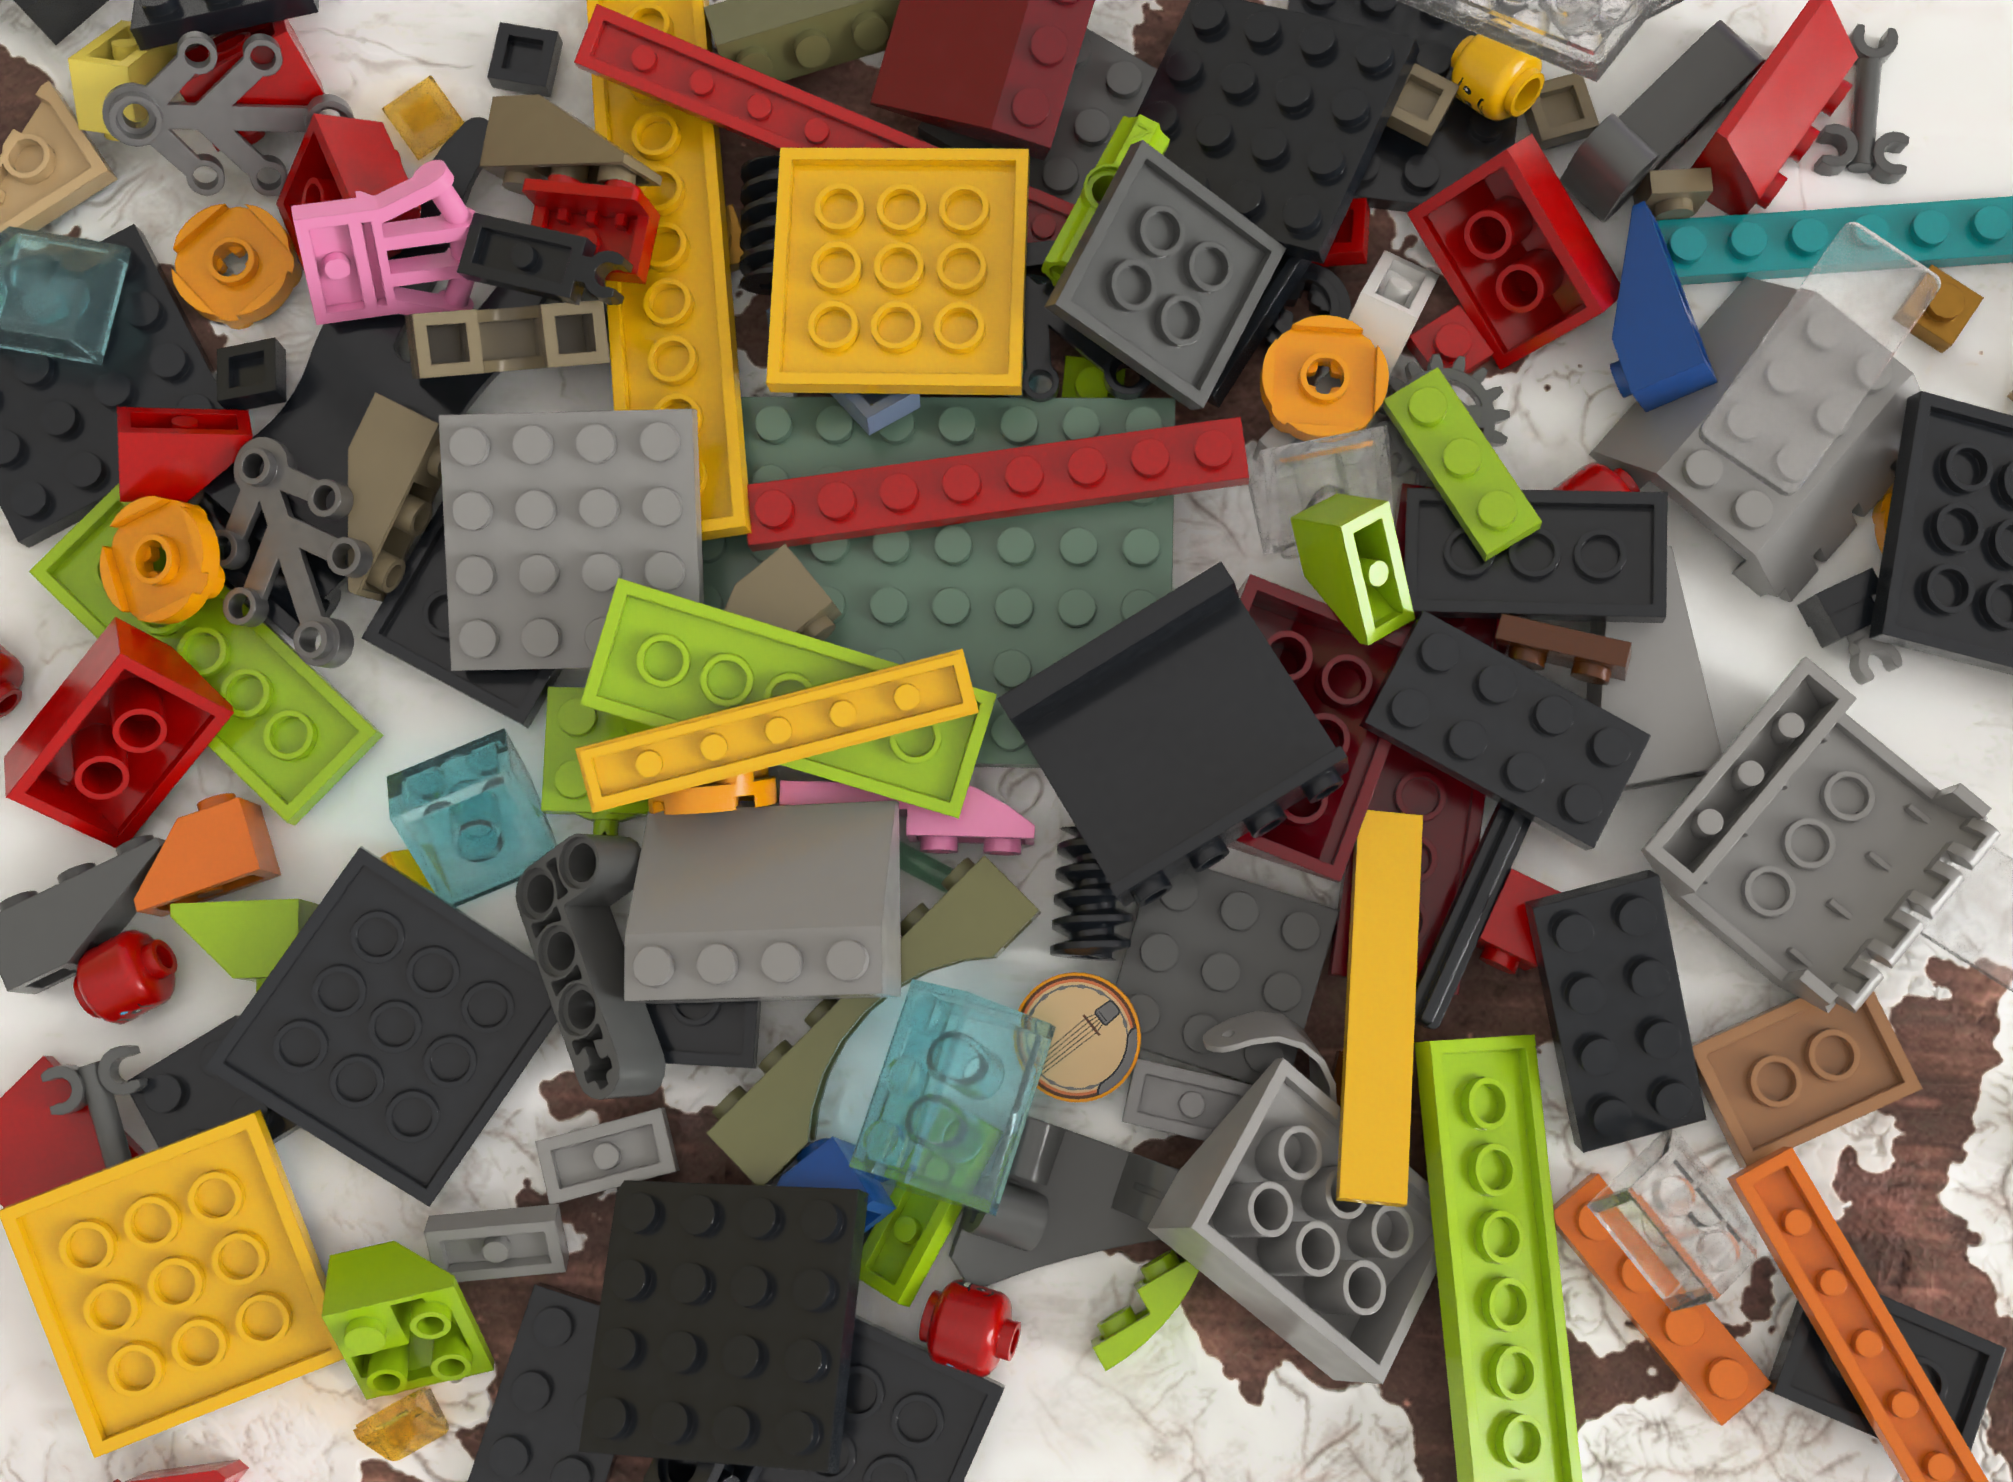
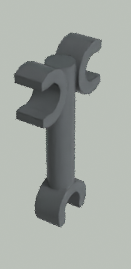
M1857 24L1848 36L1858 56L1854 63L1856 65L1851 130L1840 124L1826 125L1816 138V143L1834 146L1839 156L1822 155L1814 164L1813 171L1821 176L1830 177L1838 175L1847 167L1848 171L1853 173L1867 172L1873 180L1881 184L1897 183L1906 174L1907 166L1890 163L1886 160L1884 152L1900 154L1909 144L1910 137L1904 133L1893 131L1885 133L1876 142L1875 138L1882 64L1885 63L1897 47L1898 34L1896 29L1888 28L1880 38L1878 48H1872L1864 41L1865 25Z
M123 1045L112 1048L98 1062L81 1067L69 1064L48 1068L41 1074L42 1082L64 1078L70 1083L72 1088L71 1096L67 1101L50 1107L52 1115L74 1113L80 1111L88 1104L105 1168L132 1158L114 1094H134L143 1091L148 1085V1077L128 1082L121 1078L119 1074V1065L123 1059L141 1053L137 1045Z

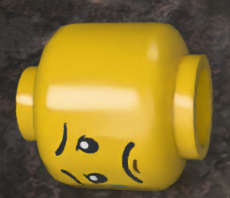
M1498 26L1484 29L1476 36L1470 35L1463 39L1451 58V67L1453 68L1451 81L1459 86L1456 98L1493 121L1504 120L1510 116L1518 117L1524 114L1535 103L1544 85L1545 78L1544 74L1541 73L1542 60L1540 53L1509 31Z

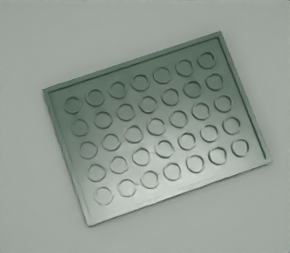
M741 397L748 484L1175 426V398H1136L1132 400L1119 398H1052L1045 402H1035L1029 398L920 397V408L869 436L834 397ZM1174 495L788 548L842 613L833 621L836 625L835 630L824 641L897 664L963 649L972 687L997 694L975 767L1041 768L997 698L1172 592ZM747 534L702 541L704 604L724 610L735 584L779 548L752 552L748 547Z

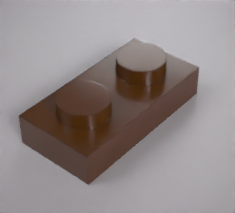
M1501 614L1495 637L1499 652L1507 654L1508 657L1531 670H1544L1545 664L1549 663L1570 668L1571 677L1597 685H1608L1610 678L1625 681L1631 659L1632 642L1507 614Z

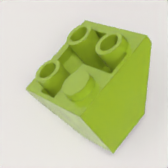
M395 1241L329 1256L321 1317L366 1400L395 1395L411 1389L446 1381L460 1380L464 1377L494 1371L495 1360L454 1275Z

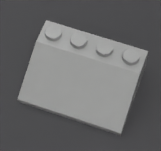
M898 801L782 805L756 808L738 807L733 811L664 815V811L655 814L648 812L625 930L624 1001L646 1004L901 997Z
M1277 1058L1178 1171L1147 1229L1333 1380L1383 1384L1437 1272L1428 1182L1409 1166L1407 1205L1404 1207L1336 1201L1340 1106L1284 1058Z

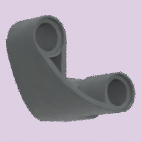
M1011 1110L988 1176H982L970 1193L949 1257L963 1281L986 1287L1012 1276L1070 1258L1137 1243L1161 1240L1147 1227L1179 1169Z

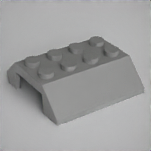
M1746 277L1699 330L1718 383L1649 412H1645L1636 401L1589 455L1612 471L1615 468L1625 470L1634 479L1639 490L1648 481H1651L1663 492H1668L1670 498L1745 559L1732 572L1734 576L1760 597L1764 594L1780 597L1787 602H1792L1819 570L1813 557L1820 561H1827L1857 526L1852 513L1865 517L1894 483L1895 477L1891 469L1896 471L1907 398L1921 390L1912 371L1815 293Z
M1804 657L1641 849V852L1655 873L1659 875L1661 882L1671 897L1772 983L1827 1013L1836 1004L1856 1013L1884 979L1883 974L1873 965L1869 964L1872 959L1892 969L1925 929L1924 925L1917 918L1910 915V913L1915 911L1932 920L1965 880L1962 873L1950 864L1953 862L1972 871L2001 834L1997 828L1986 822L1988 819L1986 815L1992 808L1962 783L1939 790L1845 712L1857 698L1809 658Z

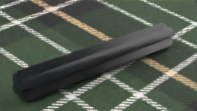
M1499 802L1494 809L1416 981L1415 1023L1425 1028L1436 1029L1440 1026L1532 822Z

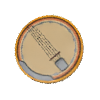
M1071 972L1043 981L1026 996L1014 1020L1012 1040L1017 1062L1026 1078L1036 1088L1062 1101L1088 1102L1110 1094L1129 1077L1140 1054L1142 1035L1137 1012L1121 989L1100 976L1084 972Z

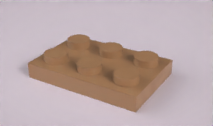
M1874 991L1856 1013L1838 1004L1827 1013L1807 1001L1795 997L1692 1044L1700 1087L1739 1168H1746L1783 1146L1794 1148L1923 1089Z

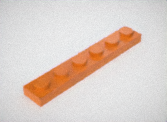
M1783 1146L1727 1178L1903 1482H1989L1793 1148Z

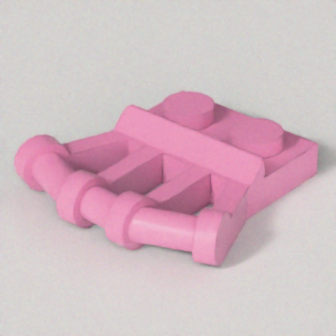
M432 160L423 164L415 171L412 178L377 195L355 191L356 198L291 206L316 325L393 314L410 315L473 309L474 303L470 295L475 281L467 280L457 273L472 218L476 212L466 207L452 186L454 176L444 161ZM429 200H433L441 212L440 216L384 223ZM450 243V247L444 253L388 260L387 251ZM449 280L447 288L441 290L438 294L399 287Z

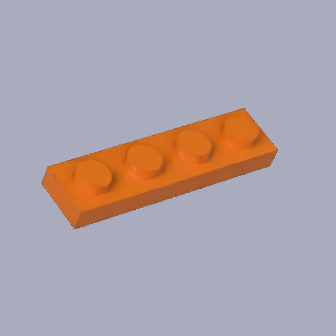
M1591 1173L1553 1205L1555 1228L1715 1423L1723 1426L1772 1384L1599 1174Z

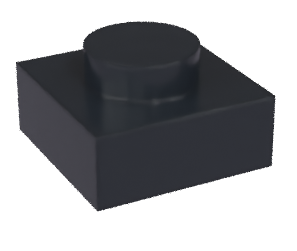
M500 22L487 76L492 87L551 97L563 45L558 31Z
M275 337L217 349V402L224 409L248 410L287 402L286 350Z

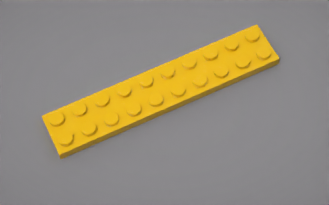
M586 0L588 24L596 4H599L713 52L711 29L704 7L709 6V0ZM591 73L595 131L662 176L661 186H638L660 214L646 284L605 280L606 287L613 288L624 296L623 303L620 305L607 304L614 411L696 409L698 418L702 541L752 533L719 127Z

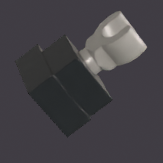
M1873 568L1827 588L1797 605L1808 627H1811L1822 648L1845 637L1849 642L1848 650L1852 656L1849 669L1851 676L1860 685L1874 679V674L1868 665L1870 655L1877 656L1888 672L1902 666L1901 655L1895 646L1869 638L1875 603L1872 597L1876 595L1878 577Z

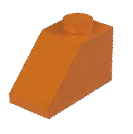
M226 793L198 802L197 812L177 818L133 899L137 912L163 917L170 914V904L206 902L281 876L261 805L240 797L236 798L233 793Z

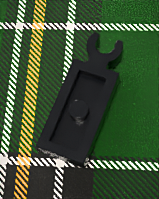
M474 213L457 273L467 280L575 305H580L584 288H586L603 303L620 305L623 303L624 296L613 288L605 287V278L613 270L631 273L633 265L622 255L614 251H602L594 255L596 245L586 237Z

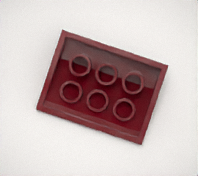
M900 0L870 105L1006 149H1029V156L1044 161L1053 143L1095 0Z
M1250 574L1238 590L1240 600L1335 747L1341 746L1346 753L1350 771L1341 776L1344 784L1326 798L1310 803L1307 797L1284 810L1287 818L1273 830L1256 838H1253L1250 832L1226 846L1339 883L1343 877L1392 743L1359 725L1399 652L1406 635L1393 631L1370 645L1360 644L1328 604Z

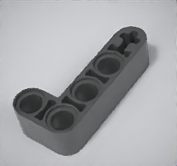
M1722 20L1717 21L1619 117L1612 113L1592 131L1577 149L1561 176L1560 181L1562 185L1602 222L1607 221L1634 195L1648 172L1661 169L1749 82L1766 59Z
M576 833L566 838L530 865L520 875L515 896L517 907L577 1080L583 1092L590 1098L598 1100L647 1096L653 1094L661 1086L665 1077L666 1064L646 1004L624 1001L625 947L610 908L611 905L633 890L641 847L631 837Z

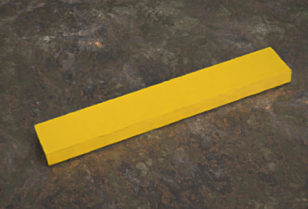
M957 649L577 747L575 751L592 813L976 714L979 713L963 649Z
M1367 810L1354 844L1336 1201L1395 1207L1407 1205L1423 815Z

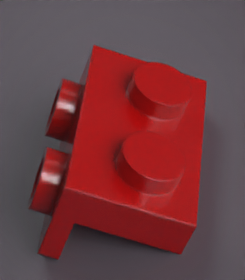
M551 174L547 177V180L524 179L522 192L535 205L530 225L586 237L596 245L594 255L602 251H614L622 255L633 265L631 273L621 270L611 271L606 276V281L646 284L660 214L638 186L618 179H610L604 185L588 184L561 174Z

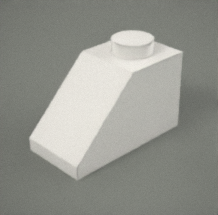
M1384 250L1362 289L1348 320L1353 321L1364 329L1362 334L1371 340L1375 348L1377 345L1380 347L1385 355L1390 376L1439 275Z

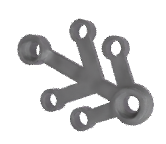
M190 31L179 39L177 44L178 54L146 85L131 82L116 86L105 97L102 108L104 124L114 138L129 146L151 145L186 176L187 183L194 192L204 196L214 195L223 188L225 183L223 166L216 157L210 154H196L172 129L198 130L250 177L251 184L258 193L271 197L281 193L288 176L284 163L275 156L262 155L237 131L306 132L313 114H319L325 109L337 111L340 117L354 118L349 104L344 99L332 94L319 95L313 98L307 106L235 104L263 76H271L281 68L283 58L278 42L273 37L262 33L251 35L246 39L243 45V57L196 103L170 102L194 74H206L217 63V50L214 41L203 32ZM198 43L207 47L210 54L205 61L194 62L185 55L186 48L191 44ZM257 46H267L273 50L275 56L268 64H258L250 57L252 50ZM130 104H139L149 114L145 120L133 122L125 117L123 110ZM207 166L216 171L217 177L210 183H202L195 179L193 173L197 168ZM266 167L274 168L280 173V178L275 183L265 184L257 178L258 172Z
M268 437L254 438L244 444L236 456L234 478L240 488V492L225 530L215 531L220 549V566L225 569L236 570L246 564L250 556L248 539L261 510H263L268 526L244 586L232 589L225 596L223 601L224 615L230 623L235 625L256 627L263 623L269 611L268 597L281 567L300 623L293 639L294 647L299 657L305 663L312 666L324 668L339 667L352 654L354 647L353 633L344 621L326 616L305 551L327 560L329 568L334 573L352 578L362 577L369 571L373 561L372 551L363 541L348 537L339 538L295 518L286 493L308 501V506L315 515L331 520H340L346 517L352 509V491L343 483L330 479L319 480L298 471L294 457L287 447L278 440ZM264 461L263 472L259 475L261 464ZM334 490L335 502L328 509L326 507V497L330 491ZM230 541L231 553L225 559L223 554L224 546ZM350 548H353L355 558L351 566L347 568L345 555ZM248 598L250 601V610L248 614L244 617V615L242 614V605L245 599ZM320 632L321 644L319 648L316 650V637Z

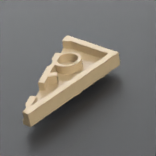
M50 81L41 85L35 94L42 102L22 133L13 129L3 143L0 155V254L118 180L87 132L79 130L77 117L61 93Z

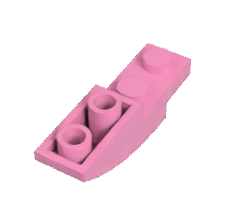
M780 780L779 806L895 800L839 782ZM970 785L959 819L898 801L899 817H907L906 836L909 842H920V852L953 854L958 853V843L984 844V854L1011 856L1021 855L1022 845H1034V824L1008 805Z

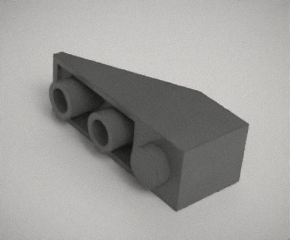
M153 835L136 837L116 848L118 856L97 866L95 863H85L62 872L57 877L59 884L40 893L37 891H26L3 900L0 903V975L7 992L38 994L76 976L77 964L86 951L120 934L137 913L133 899L165 840L157 837L154 838Z

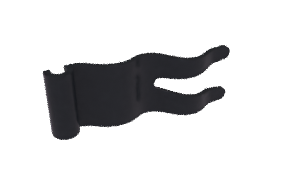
M474 117L464 122L446 141L433 159L445 162L454 176L452 186L465 205L472 187L483 169L479 166L488 120L481 117ZM433 200L421 204L420 218L440 216L441 212ZM450 243L404 248L401 253L388 260L444 253L450 247ZM438 281L399 287L432 293ZM496 287L478 310L545 304L547 298ZM393 314L323 324L295 391L275 418L256 434L253 439L268 437L278 440L287 447L294 457L298 471L319 480L330 479L348 486V448L375 392L439 423V415L466 414L479 395L500 372L413 379L411 362H406L401 357L398 348L406 331L405 316L407 315ZM264 461L261 464L259 475L263 472ZM234 463L203 488L204 495L198 503L205 510L208 520L215 531L225 530L240 492V488L234 478ZM334 490L330 491L326 497V507L328 509L335 502ZM286 493L295 518L339 538L348 537V515L340 520H331L317 516L310 510L308 501ZM261 510L248 539L250 556L246 564L236 570L223 568L225 579L235 588L244 586L268 526L263 510ZM230 541L224 546L223 554L225 559L231 553ZM305 551L326 616L330 617L341 599V590L339 588L348 580V577L334 573L329 568L327 560ZM347 551V553H346V555H345V564H346L347 568H348V551ZM280 567L268 597L269 611L267 617L291 639H294L295 631L300 626L282 568Z

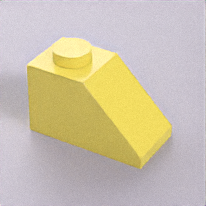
M124 20L119 21L68 58L79 130L104 133V137L112 141L118 140L107 130L102 115L103 103L107 94L116 86L124 83L134 82L146 85L177 54L178 44L174 43L140 51L130 30L131 21ZM130 104L123 110L125 117L133 122H141L149 114L139 104Z

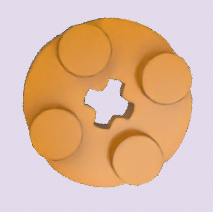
M226 204L213 205L191 217L177 234L173 250L177 253L175 260L176 272L171 268L172 279L179 294L199 314L211 321L224 323L233 329H245L254 322L268 317L284 304L293 288L300 282L302 268L297 260L296 251L289 234L267 211L245 204L248 208H228ZM233 253L236 257L241 258L248 253V260L245 263L246 267L238 275L232 274L229 277L223 276L228 269L227 264L223 260L229 254Z
M1318 315L1296 322L1290 330L1281 334L1278 339H1275L1268 348L1262 364L1260 393L1263 404L1269 412L1270 421L1277 430L1289 433L1302 441L1316 444L1337 443L1351 437H1356L1364 432L1370 421L1379 411L1385 399L1389 382V371L1385 355L1378 345L1375 348L1371 340L1362 334L1364 329L1345 318ZM1318 366L1329 367L1330 377L1340 379L1341 386L1332 387L1329 394H1322L1317 392L1315 386L1308 384L1307 377L1315 376Z
M147 496L129 503L115 516L110 527L118 528L113 537L112 546H102L100 575L108 598L120 611L132 613L137 620L148 623L175 624L192 617L203 607L207 599L215 598L220 594L225 583V573L220 566L219 543L205 510L199 505L157 496ZM160 547L166 552V564L162 572L154 571L153 563L160 558Z
M764 768L649 798V813L655 814L664 811V815L733 811L736 810V806H739L740 801H754L755 808L776 804L778 802L776 776H769V768Z

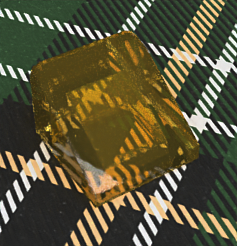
M428 75L380 108L418 161L444 144L464 123L431 75Z
M424 1387L356 1424L357 1428L353 1432L359 1441L385 1459L394 1462L403 1459L445 1435L449 1430V1424L431 1388L426 1390Z

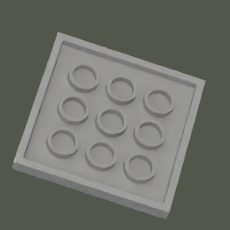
M696 409L439 415L451 671L591 668L618 578L704 604L698 418Z

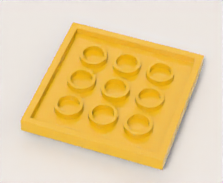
M780 148L766 377L769 391L775 393L1022 395L1030 173L1029 149Z
M261 1109L11 1204L0 1210L1 1222L94 1458L344 1359L321 1317L326 1277Z

